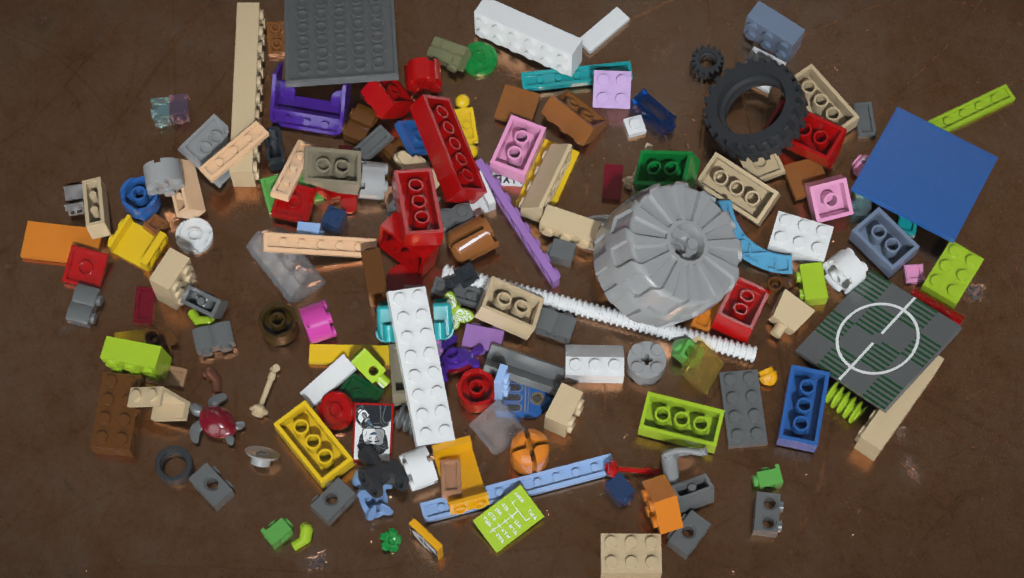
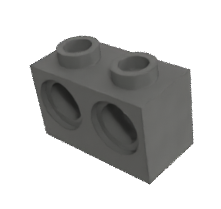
M756 492L752 535L776 538L778 532H781L782 520H779V512L782 513L784 501L780 500L781 494ZM771 502L774 508L768 509L764 503ZM769 521L772 523V527L766 528L762 522Z

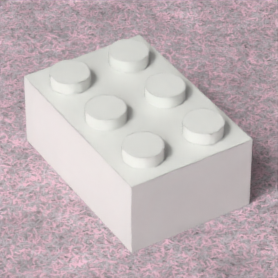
M778 211L767 250L777 254L792 255V261L802 264L822 262L823 265L834 227Z

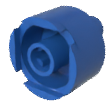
M144 176L129 178L120 189L123 207L127 214L135 219L148 220L154 213H157L161 206L160 194L148 195Z

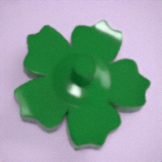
M388 528V532L381 533L379 537L383 541L381 542V549L384 551L396 552L399 549L398 545L402 541L401 535H397V531L394 528Z

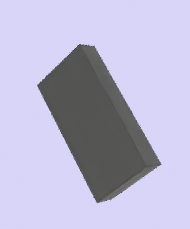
M872 102L853 103L852 108L859 116L856 126L857 138H876L877 131Z
M380 124L353 150L361 151V159L363 161H370L394 138Z

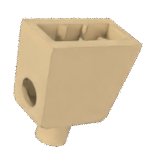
M783 290L778 295L768 318L774 324L770 333L776 338H780L784 332L788 335L793 334L815 310L788 290Z

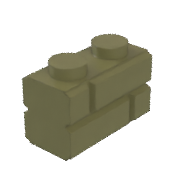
M435 36L427 51V57L430 61H434L433 58L439 60L441 65L446 66L451 72H456L457 70L464 72L467 62L471 57V51L467 46Z

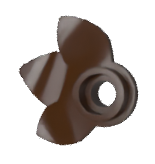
M151 328L145 334L147 344L162 346L172 358L171 346L177 342V338L172 332H162L158 328ZM157 335L156 341H153V337Z

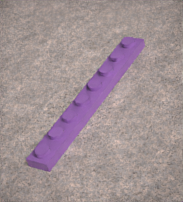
M482 158L476 160L478 170H481L495 201L552 289L559 286L561 277L556 267L553 268L551 266L548 254L546 252L543 253L540 249L539 240L536 237L533 238L529 225L521 220L518 208L512 206L510 196L501 189L502 185L497 177L494 178L491 174L492 169L490 165L484 163Z

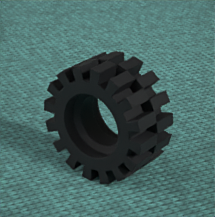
M704 45L700 49L696 48L695 52L692 53L690 62L692 74L696 73V78L701 76L703 81L704 78L710 81L711 77L714 80L717 76H720L723 70V54H721L720 50L716 51L715 46L712 49L710 45H707V48ZM703 58H709L713 60L714 65L711 68H706L700 64V61Z

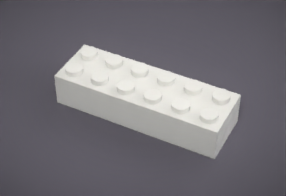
M482 0L474 11L475 34L480 38L488 39L496 45L508 48L514 53H519L529 60L537 61L545 67H550L572 77L582 62L583 39L495 0Z

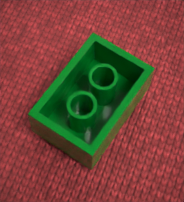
M641 150L633 185L640 191L657 183L660 186H665L681 181L687 182L689 187L694 189L701 161L692 151Z

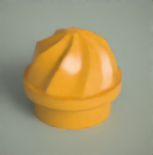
M772 366L758 372L759 380L764 385L771 386L777 381V371H774Z

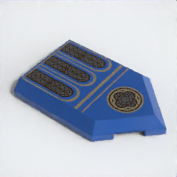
M510 381L509 386L511 388L508 397H504L502 402L497 401L496 417L536 419L551 405L554 398L549 393Z

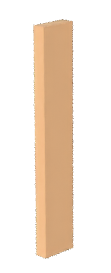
M263 232V252L362 258L361 251L370 247L377 249V239Z

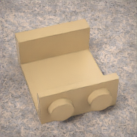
M163 386L132 387L127 407H153L151 420L154 422L187 421L190 402Z

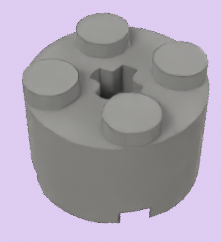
M165 157L160 158V162L154 163V160L143 166L148 195L164 194V196L169 197L175 195V191L185 187L182 166L178 159Z
M361 161V186L357 198L384 199V194L388 189V181H385V175L388 173V164Z
M650 341L639 342L632 346L627 357L626 371L634 382L639 385L648 386L656 383L663 376L666 366V355L662 346Z

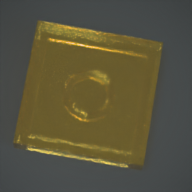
M697 340L680 373L701 394L707 395L724 362L703 341Z

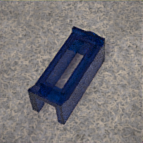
M642 89L631 100L630 108L636 114L641 115L642 119L662 136L667 132H672L676 127L677 116H674L645 89ZM642 102H646L665 119L663 121L659 119Z

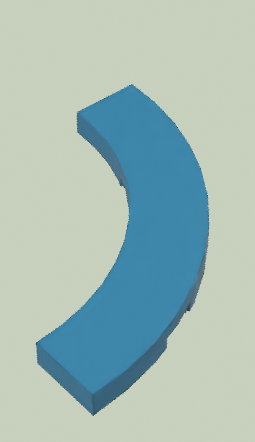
M732 200L715 202L722 211H727L736 225L734 233L736 239H739L741 242L742 258L770 272L793 274L792 255L777 254L756 245L740 228L734 215Z

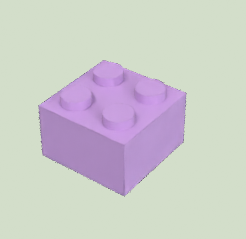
M594 70L592 108L630 109L631 71Z

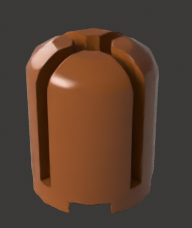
M483 213L450 229L446 234V242L455 259L461 264H467L500 247Z

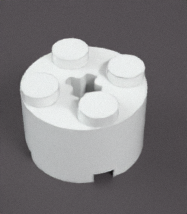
M851 248L841 249L823 263V270L827 273L825 275L827 282L836 291H845L844 294L849 293L864 281L866 271H868L867 265L858 259Z
M425 445L398 456L408 476L412 492L438 483L434 464L428 456L430 454Z

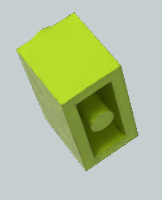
M822 262L799 264L797 271H795L796 283L799 282L800 287L798 289V298L808 306L826 304L828 293Z

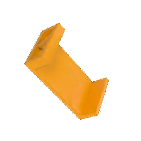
M470 435L453 441L431 445L440 480V460L460 459L462 497L446 498L450 514H463L468 510L481 509L489 505L488 493L485 491L475 459Z

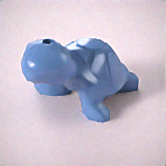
M358 468L351 480L353 486L359 488L357 490V497L366 515V519L370 521L383 515L389 516L393 514V510L388 506V496L386 493V489H392V485H382L383 496L373 498L360 483L358 478V470L360 468Z

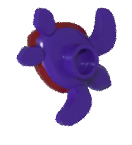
M456 335L445 339L441 346L444 355L439 357L444 382L448 381L447 373H462L472 367H480L478 355L483 352L484 347L477 345L473 349L462 346L456 348L453 347L457 341Z

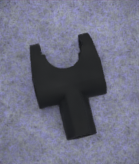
M366 446L359 451L358 458L364 467L358 470V478L362 486L373 498L383 496L382 485L385 484L392 485L400 491L408 489V476L397 459L383 462L371 446Z

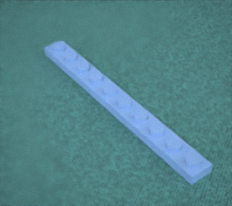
M612 454L484 486L489 497V505H486L484 508L491 507L519 485L523 487L530 497L606 477L608 474L605 473V464L610 459L613 460ZM438 498L420 503L425 524L461 515L450 514L446 498ZM480 509L468 510L465 513L473 512Z

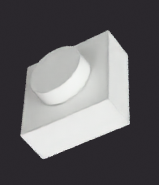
M641 115L623 119L628 138L646 134V128Z

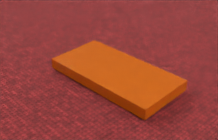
M28 221L20 256L25 259L67 263L72 245L100 252L102 237L92 239L86 227Z

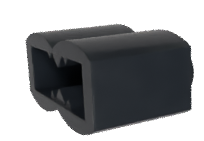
M278 126L265 128L269 132V136L264 140L268 166L271 171L282 170L286 164L281 130Z

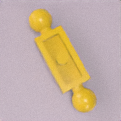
M460 94L455 99V104L460 109L454 110L472 155L475 158L478 154V149L473 144L478 143L474 111L473 107H468L470 103L469 97L465 94Z

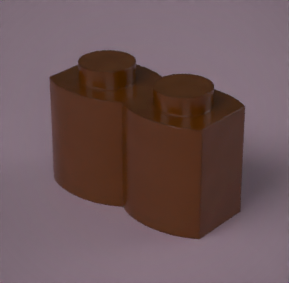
M360 103L357 104L356 108H352L349 115L351 119L348 123L345 122L341 132L343 133L344 140L358 145L374 130L379 117L375 115L373 108Z

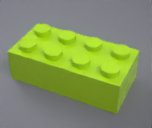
M648 391L637 435L685 447H706L709 453L714 454L725 410Z

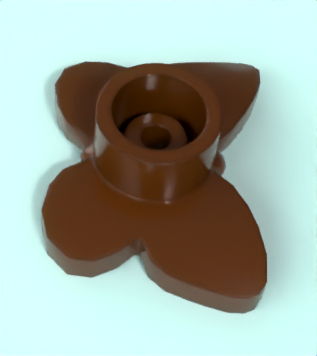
M770 272L768 282L761 283L759 286L771 291L766 303L773 309L778 295L785 289L793 288L796 282L788 277H781L780 273Z

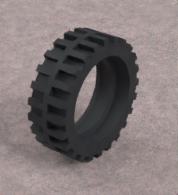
M750 58L744 64H741L739 61L735 63L736 67L731 70L729 68L723 70L725 74L714 79L716 84L714 87L709 86L707 91L710 95L705 97L703 101L707 107L703 108V115L706 118L704 119L705 125L724 152L727 151L729 156L735 158L737 155L740 161L745 162L747 158H750L752 162H758V158L762 157L766 161L771 159L770 155L776 153L777 156L783 154L781 152L783 148H791L793 146L792 140L794 138L798 140L801 136L800 128L805 129L807 123L804 117H808L809 114L806 108L808 100L792 71L789 72L784 64L779 66L776 60L771 59L770 63H768L765 58H759V61L754 62L753 58ZM759 86H773L783 92L785 96L783 111L778 119L768 128L754 134H738L729 129L726 122L728 111L741 94Z

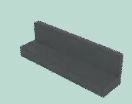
M494 343L491 344L483 368L485 372L497 375L500 363L507 365L508 373H511L509 380L552 395H556L565 372V367Z

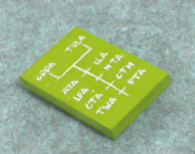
M519 485L475 518L473 522L497 553L541 520L544 515L523 487Z

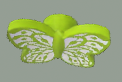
M448 291L443 299L449 298L451 300L453 321H455L454 330H456L460 322L467 323L473 320L474 314L470 310L462 308L461 304L457 302L455 294L452 291Z

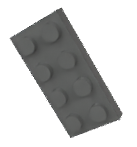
M758 369L719 372L718 377L722 407L725 410L724 422L728 449L767 446L768 441Z

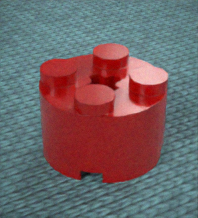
M418 57L409 60L408 65H404L406 89L412 92L414 96H421L429 92H440L443 83L439 60L433 58L434 61H430L428 57Z
M480 368L470 369L462 375L457 384V393L461 406L467 412H484L494 405V377Z

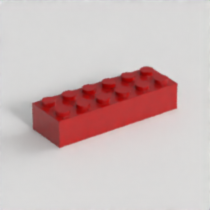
M422 94L409 108L442 189L443 196L446 202L474 204L487 193V189L452 102L447 97Z

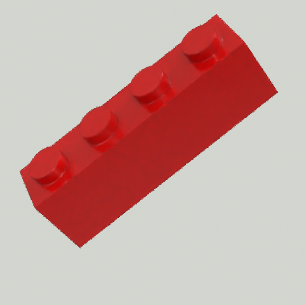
M780 100L762 130L768 128L778 119L785 105L784 100ZM809 112L808 117H804L807 123L805 129L800 128V138L798 140L794 138L791 142L793 146L788 150L831 169L840 154L847 129Z

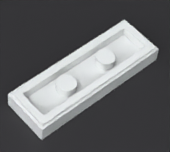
M616 7L580 37L583 39L582 48L589 54L593 53L626 25L630 18Z
M343 354L304 388L300 394L314 408L322 401L321 399L324 395L336 389L357 369Z

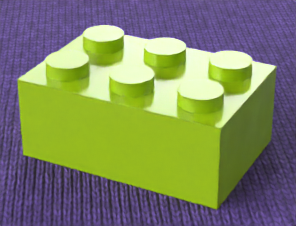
M949 242L920 290L954 310L984 259L955 242Z
M106 336L100 359L111 369V372H125L148 376L147 378L152 381L166 380L172 358L162 346Z

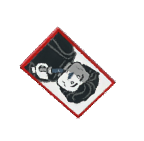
M354 403L353 461L361 462L358 458V453L366 446H371L383 462L392 460L394 404Z

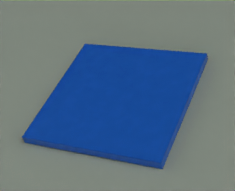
M897 107L850 191L954 243L998 157Z

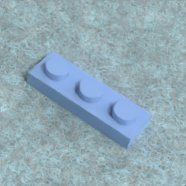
M501 363L494 380L495 400L502 402L504 397H508L511 388L509 386L511 373H508V366Z

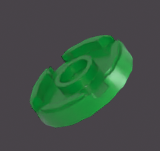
M481 41L467 45L471 51V57L467 62L465 71L476 77L487 76L492 73L498 62L497 52L493 46Z

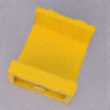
M127 214L125 219H121L115 234L109 237L107 246L111 253L150 272L167 246L169 239L167 234L159 231L158 235L154 237L144 230L143 226L133 222L131 215Z

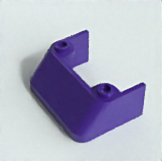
M279 62L272 75L271 122L281 127L329 135L340 134L349 107L351 83L343 84L342 90L334 91L331 101L295 96L296 88H286L285 80H282L283 63Z

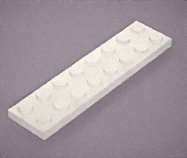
M422 286L388 291L386 297L415 447L453 441L455 436L426 288Z

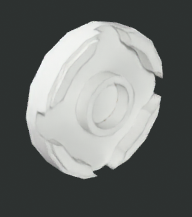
M193 217L180 223L176 229L175 238L177 245L182 251L187 254L196 255L209 249L214 235L207 221L202 218Z

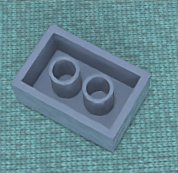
M758 1L747 15L743 31L747 39L754 40L763 49L771 51L779 59L787 62L792 59L801 47L805 29L761 1Z
M880 207L858 224L849 236V240L888 278L911 260L920 247Z

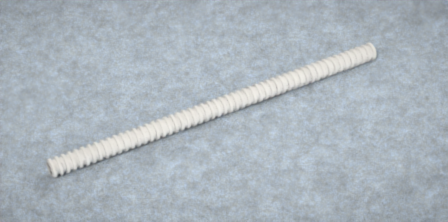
M446 264L441 278L448 280L456 276L454 271L460 267L455 268L454 265L450 267L449 264ZM484 273L478 274L480 280L470 286L484 289L491 277L488 274L484 276ZM512 281L507 282L544 298L543 305L557 308V311L563 310V312L575 313L576 316L578 314L581 317L586 316L587 319H598V322L602 320L604 323L609 322L610 325L616 324L615 326L617 327L619 325L621 328L627 327L628 330L632 328L633 331L639 330V333L642 331L645 334L651 333V336L656 335L658 338L662 336V339L666 337L669 341L671 339L676 341L679 338H689L699 348L703 347V350L707 348L709 351L714 350L715 353L721 352L722 355L726 353L727 356L733 355V358L736 356L738 359L744 358V361L748 359L752 363L756 357L758 348L755 345L751 347V344L745 345L744 342L740 344L739 341L733 342V339L729 341L727 340L728 338L721 339V336L719 338L716 335L710 336V333L706 335L704 332L699 333L698 330L692 331L691 328L687 330L686 327L680 328V325L678 327L673 325L666 328H656L654 325L636 323L627 318L620 310L616 311V308L612 310L611 307L605 308V305L601 307L599 304L593 305V302L587 303L586 300L582 302V299L576 300L574 297L573 299L570 296L564 297L563 294L561 296L558 293L553 294L552 291L549 293L547 290L541 291V288L537 290L535 287L530 288L529 285H518V282H515V284Z

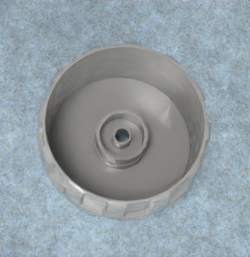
M676 181L671 185L660 186L657 183L631 196L608 216V221L598 230L594 241V270L607 299L630 320L636 323L654 325L656 328L670 327L693 319L708 311L734 288L739 278V269L737 267L738 263L742 261V245L740 240L736 239L734 233L736 225L730 214L719 208L715 203L716 198L705 190L697 191L690 188L687 182Z

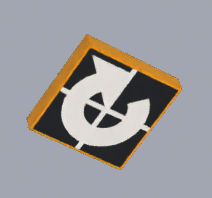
M413 519L409 523L410 534L439 561L444 556L443 545L416 519Z

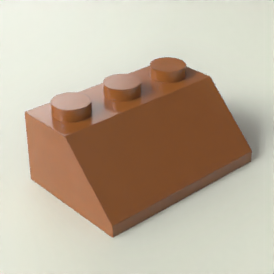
M568 89L552 94L541 111L546 120L556 124L560 131L570 135L577 144L582 146L591 143L610 122Z

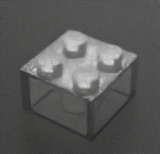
M497 399L469 424L494 455H499L510 445L513 436L517 432L528 430L501 399Z

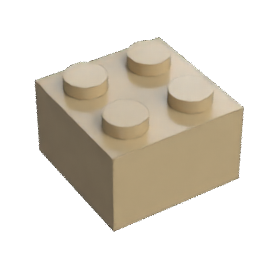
M561 383L545 415L544 428L564 438L567 433L571 434L576 424V416L580 417L584 408L583 392Z

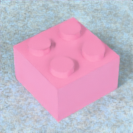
M839 174L804 183L813 221L821 223L854 214L847 179L843 175Z

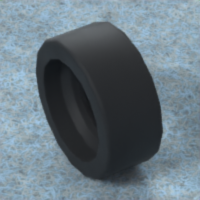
M169 446L157 455L155 469L163 482L169 485H180L189 480L188 478L193 474L194 463L186 449L180 446ZM180 455L186 462L184 472L175 477L167 475L163 470V462L169 456Z

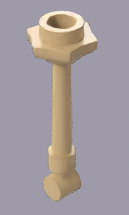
M647 142L644 150H653L654 145ZM637 166L632 176L622 179L624 187L629 190L636 189L633 181Z
M278 364L270 367L271 372L268 374V380L259 404L249 408L252 411L251 414L255 417L262 418L268 414L264 403L276 378V372L280 370Z

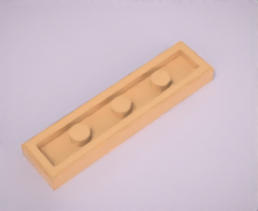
M256 120L200 166L199 170L213 183L269 136V132Z
M298 139L270 192L271 197L289 202L304 173V147H316V144Z

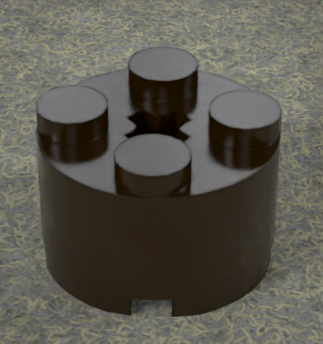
M280 301L268 303L263 307L258 317L261 334L270 345L288 344L298 335L299 323L297 315L289 304L287 305Z

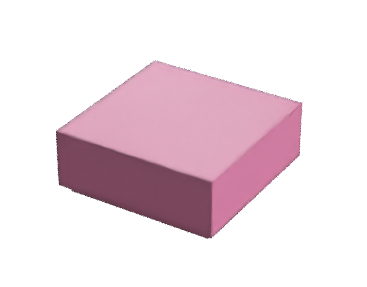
M923 264L903 266L905 285L923 284L925 282Z

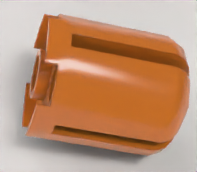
M528 428L527 438L523 430L517 432L510 443V463L513 470L526 476L541 472L547 467L550 446L548 445L546 435L534 428Z

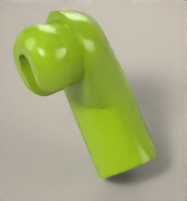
M195 309L187 313L197 328L216 323L215 318L200 316Z
M308 522L301 523L299 538L290 542L295 551L311 542L313 527Z

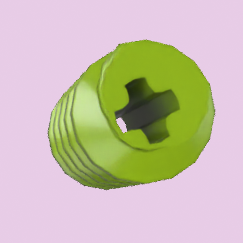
M837 381L827 391L825 403L831 402L830 407H837L836 412H843L842 417L844 419L849 417L848 422L851 424L861 417L867 407L861 408L862 401L856 404V396L850 399V391L844 394V386L838 389L839 382Z

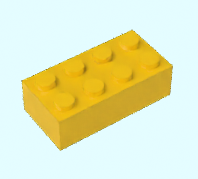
M305 400L273 423L276 432L322 489H325L331 480L335 481L354 467L353 458Z

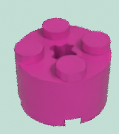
M325 299L299 308L311 344L337 336L334 325L330 326L333 323L330 312H325L328 310Z

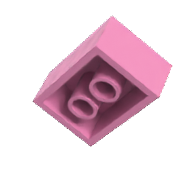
M511 115L490 161L492 172L524 184L546 138V127Z

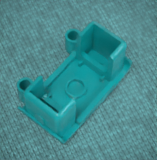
M449 298L434 299L433 329L435 339H449L453 335L455 325L451 300ZM379 302L377 306L376 337L381 342H395L388 302Z

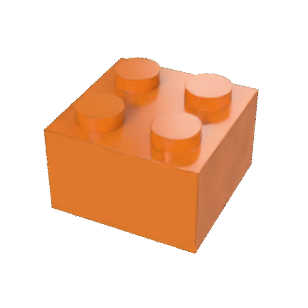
M665 474L642 481L643 490H641V495L644 502L646 501L647 503L644 509L647 517H650L653 528H657L661 535L683 528L678 498Z

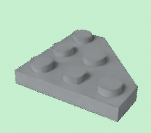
M213 114L178 148V151L199 169L200 166L228 144V126ZM229 170L213 183L220 188L231 177Z

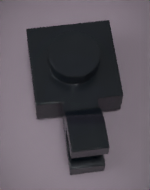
M471 262L456 269L454 271L456 276L444 283L447 289L452 291L460 284L464 289L480 280Z

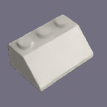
M565 345V382L623 383V346Z

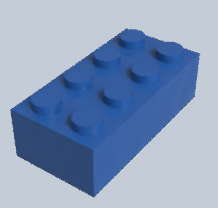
M791 364L787 377L776 445L815 453L819 441L830 372Z

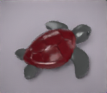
M219 393L209 398L205 408L197 403L190 404V412L194 416L199 417V420L193 423L190 428V438L193 443L198 444L200 433L203 430L210 437L225 438L227 444L233 446V435L236 433V430L243 429L245 423L243 421H235L227 409L218 406L227 399L226 394Z

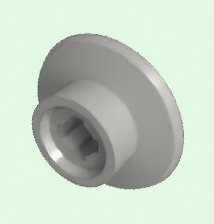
M249 446L245 448V453L251 457V464L258 467H269L271 461L277 460L280 457V454L271 448L263 446Z

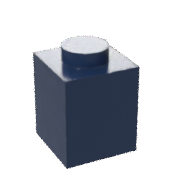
M329 205L321 220L322 229L340 236L348 221L346 211Z
M621 472L605 483L604 490L618 507L621 505L626 506L633 501L635 490Z

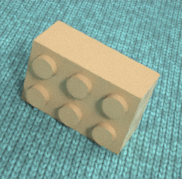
M172 248L168 249L149 278L157 300L175 310L184 305L180 301L188 284L197 285V277L190 258Z
M491 276L483 289L474 317L527 340L535 330L544 298Z
M601 533L600 578H661V534Z

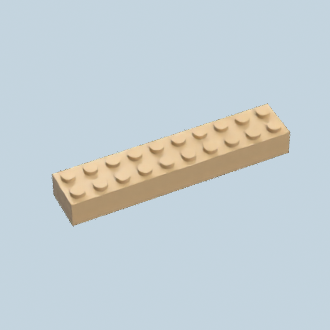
M259 2L237 3L231 141L256 120L262 125L260 112L263 111V102L261 101L263 84H261V79H264L262 62H265L263 46H265L264 29H266V18H264V10H261ZM261 143L229 169L234 187H256V180H260L258 163L261 161V154L259 152Z

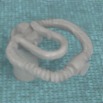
M706 447L664 449V452L661 454L663 474H665L671 485L680 483L677 459L691 454L705 456L708 454Z

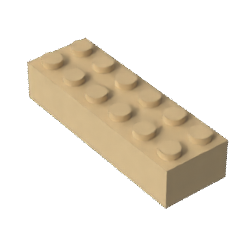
M938 355L886 413L878 408L873 411L869 420L863 425L855 438L857 443L854 448L872 461H875L934 377L944 358Z

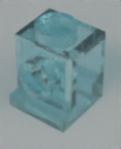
M151 98L153 107L151 108V117L155 119L156 126L163 128L172 125V104L170 98Z
M854 193V199L851 200L854 214L851 215L850 222H862L872 213L871 201Z

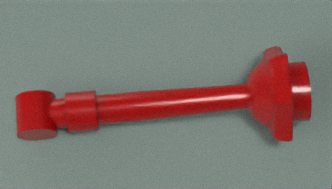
M612 459L605 464V473L611 478H614L618 471L645 475L653 474L655 476H660L662 473L661 469L656 467H620Z

